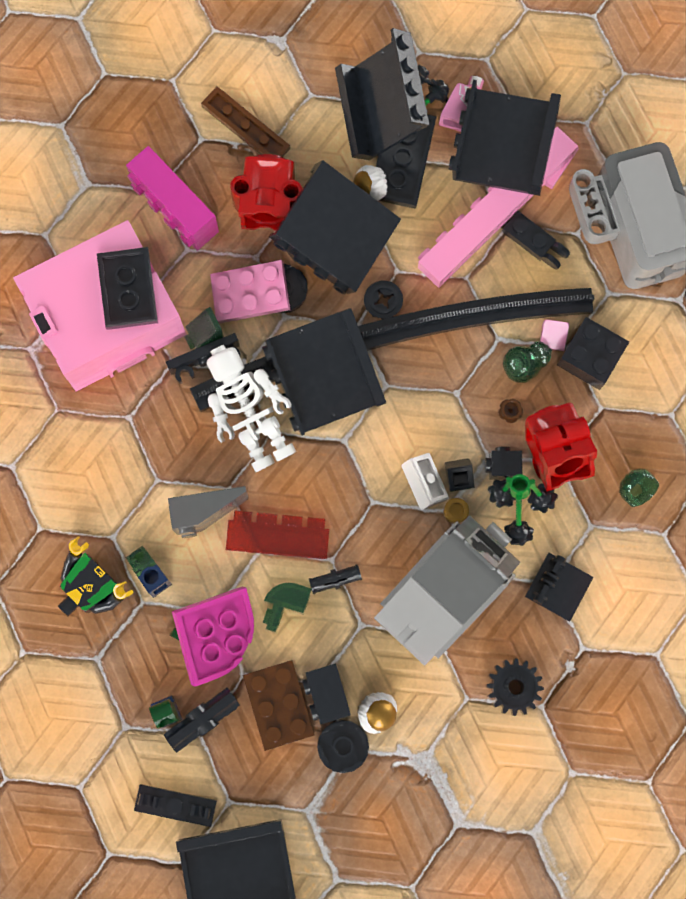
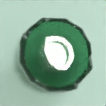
M635 469L623 477L620 482L619 493L631 507H637L649 501L656 494L659 482L648 470Z

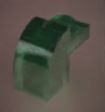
M282 583L272 588L264 599L265 603L273 605L272 609L267 608L263 623L267 624L266 630L277 633L284 609L304 615L312 589L295 583Z

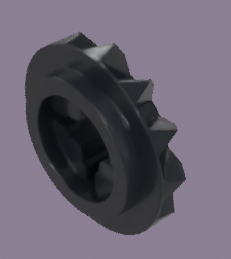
M381 280L374 282L365 292V308L372 317L380 319L394 317L402 308L403 294L400 288L390 281ZM378 292L384 298L390 297L387 302L388 309L383 304H376L379 301Z

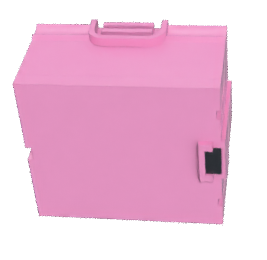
M128 220L13 277L31 311L29 315L42 340L56 358L63 375L75 391L108 375L112 378L114 377L113 372L115 370L119 373L147 359L146 354L154 356V351L187 335L180 316L157 273L154 271L152 264L151 271L158 323L106 330L96 253L143 248Z

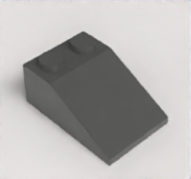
M246 487L168 498L172 530L177 535H181L182 538L196 537L197 532L204 531L248 500Z

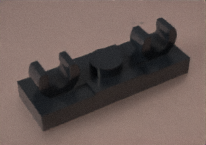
M236 333L166 361L171 375L175 374L179 384L183 383L180 377L183 372H188L192 379L195 378L191 367L198 365L200 367L207 366V360L212 356L210 351L221 345H224L226 349L230 347L235 348L241 358L238 349L240 344Z
M140 784L134 811L212 827L217 800Z

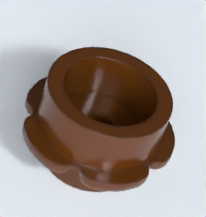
M506 399L501 402L498 413L500 418L505 419L506 422L515 423L518 418L522 417L523 408L518 400Z

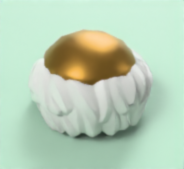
M373 165L361 167L353 180L354 184L377 201L386 195V189L388 188L386 185L387 180L385 179L386 175L383 170Z
M383 692L372 693L366 696L361 701L357 712L363 729L369 733L377 734L392 727L396 720L397 703L391 695Z

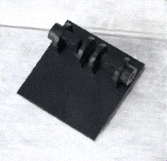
M548 552L525 597L570 622L594 577L567 563L564 557L560 555L555 556Z

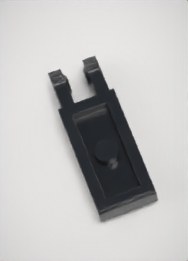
M519 211L514 214L502 229L505 235L539 261L542 260L555 270L559 269L561 264L554 256L547 252L552 249L562 258H568L570 255L569 250L564 245L556 242V239Z

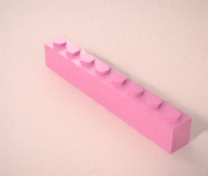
M558 127L554 130L542 187L576 154L578 145ZM489 187L487 190L489 193L483 199L481 197L476 199L470 207L472 210L466 216L461 214L454 221V227L449 232L444 231L436 239L437 244L431 250L426 248L418 257L420 260L418 262V269L440 288L534 195Z

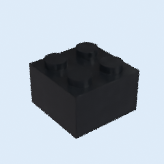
M585 317L557 366L600 390L607 382L629 341Z
M336 663L305 672L307 678L302 679L306 695L312 694L314 704L309 706L314 721L319 719L320 724H324L351 715Z

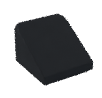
M470 459L445 462L450 492L475 488Z

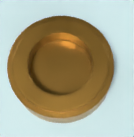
M452 498L444 506V517L450 523H462L469 515V506L461 498Z

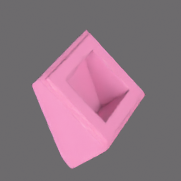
M544 320L539 348L564 351L569 323Z

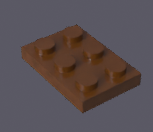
M293 660L243 675L264 751L315 736Z

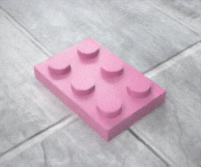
M282 260L210 274L216 322L219 324L290 310L285 268Z

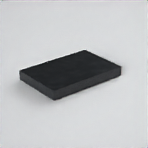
M148 247L96 253L106 330L158 323Z

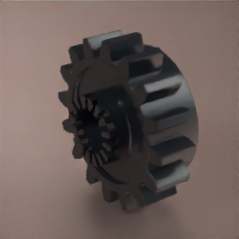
M518 658L513 659L512 665H510L508 660H504L503 668L495 665L494 669L497 673L489 674L488 677L492 679V683L486 684V687L492 691L487 697L496 700L493 707L501 705V713L503 714L510 709L512 716H516L518 710L523 715L527 714L526 707L534 710L536 706L533 701L542 700L537 695V692L544 690V687L538 686L537 683L543 679L542 676L535 677L534 675L537 668L528 669V661H524L522 665H519ZM512 680H517L521 685V690L517 695L509 691V683Z

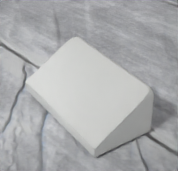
M430 453L411 458L401 465L421 510L449 499Z

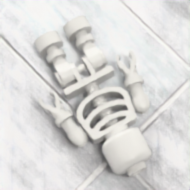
M221 345L210 351L212 356L207 360V366L217 382L223 381L224 385L216 389L217 393H213L208 397L209 406L212 407L215 416L212 417L213 421L217 422L218 440L221 443L225 441L223 437L224 431L228 432L229 439L232 440L235 437L234 431L246 426L247 429L239 433V439L251 451L249 453L250 457L255 459V462L251 463L255 472L275 463L271 454L264 457L262 453L264 449L259 447L258 442L260 433H263L265 436L268 435L272 440L270 442L272 447L275 446L277 451L273 452L277 462L295 453L296 450L292 443L287 446L284 443L286 439L284 436L281 437L280 424L275 416L266 420L263 418L274 410L278 414H283L284 411L279 407L280 402H284L286 408L292 407L291 402L277 391L279 389L278 386L271 383L268 374L263 369L256 370L254 374L247 372L242 375L241 371L244 369V364L235 348L230 347L226 349L224 345ZM248 384H250V387H249L248 390L245 392V390H243L244 387H246ZM255 392V397L253 401L249 402L250 399L248 396ZM234 393L236 398H229L227 394ZM265 394L266 397L271 398L273 408H267L257 414L253 407L261 401ZM238 402L241 408L232 407L230 404ZM245 412L244 414L247 419L230 427L226 420L228 418L227 413L238 414ZM254 421H256L259 428H256Z

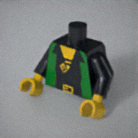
M78 536L69 543L70 551L64 561L60 577L62 582L60 587L68 596L58 607L67 616L78 607L86 613L92 612L94 614L111 611L124 598L131 596L133 590L125 592L123 587L127 583L126 581L117 584L87 553L82 555V552L89 547V544L86 542L80 547L77 542L80 538Z

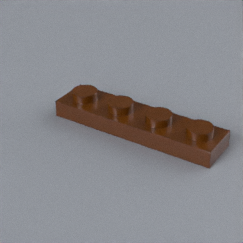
M218 86L201 103L203 109L259 154H272L284 157L291 149L286 141Z

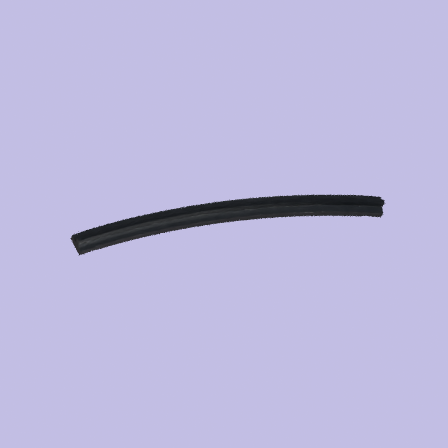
M578 288L499 296L407 313L358 326L366 349L369 351L416 338L490 324L546 317L592 314L594 312V295H592L591 288ZM266 357L245 364L243 371H241L243 375L247 372L254 374L256 370L263 369L268 374L271 383L274 382L271 371L275 367L272 360L267 361ZM211 378L190 388L200 412L212 408L209 406L208 397L213 393H217L216 389L224 385L223 381L217 382L214 378ZM248 384L246 387H244L243 390H245V392H246V391L248 390V388L250 387V384ZM234 393L227 394L229 398L236 397Z

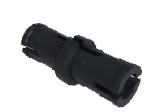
M358 564L338 571L332 569L330 570L331 573L309 578L313 594L331 588L337 590L342 585L362 580Z

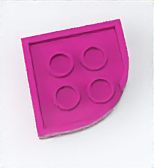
M242 586L172 611L192 686L196 687L222 677L232 671L242 661V656L248 644H251L254 633V617L246 587Z

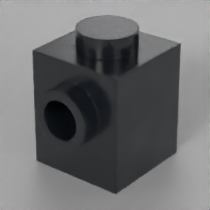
M496 447L495 451H491L489 458H485V473H489V480H504L507 477L512 478L518 474L523 475L522 451H510V447Z

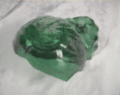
M536 341L529 347L516 346L509 349L503 358V368L506 375L514 382L526 383L538 375L541 368L549 363L552 349L541 341Z

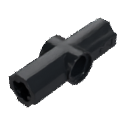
M227 687L207 703L203 702L185 716L186 718L167 731L164 737L174 751L178 753L196 738H201L215 728L220 720L235 711L240 704Z

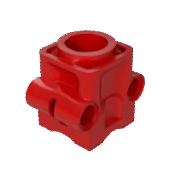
M272 154L245 157L243 175L234 177L230 184L233 205L239 212L241 219V229L256 230L259 228H270L274 231L277 230L302 191L301 184L295 180L294 161Z
M573 403L548 406L526 418L525 440L533 456L534 470L538 478L542 480L547 492L559 488L566 482L584 480L595 476L594 460L597 458V449L591 439L586 419L578 416Z

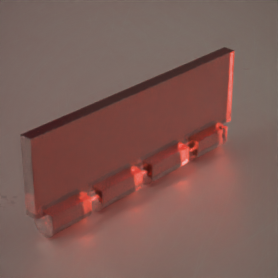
M235 510L234 519L228 520L226 550L327 560L330 529H325L324 518L308 517L307 527H302V516L282 515V524L280 525L277 524L278 514L257 512L256 522H252V512Z

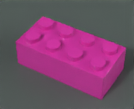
M149 146L126 164L129 172L127 177L132 182L130 185L139 196L144 194L148 199L147 204L155 213L158 211L162 213L165 217L163 218L164 222L171 230L176 228L181 234L179 237L186 246L190 247L192 245L198 251L219 233L216 216Z

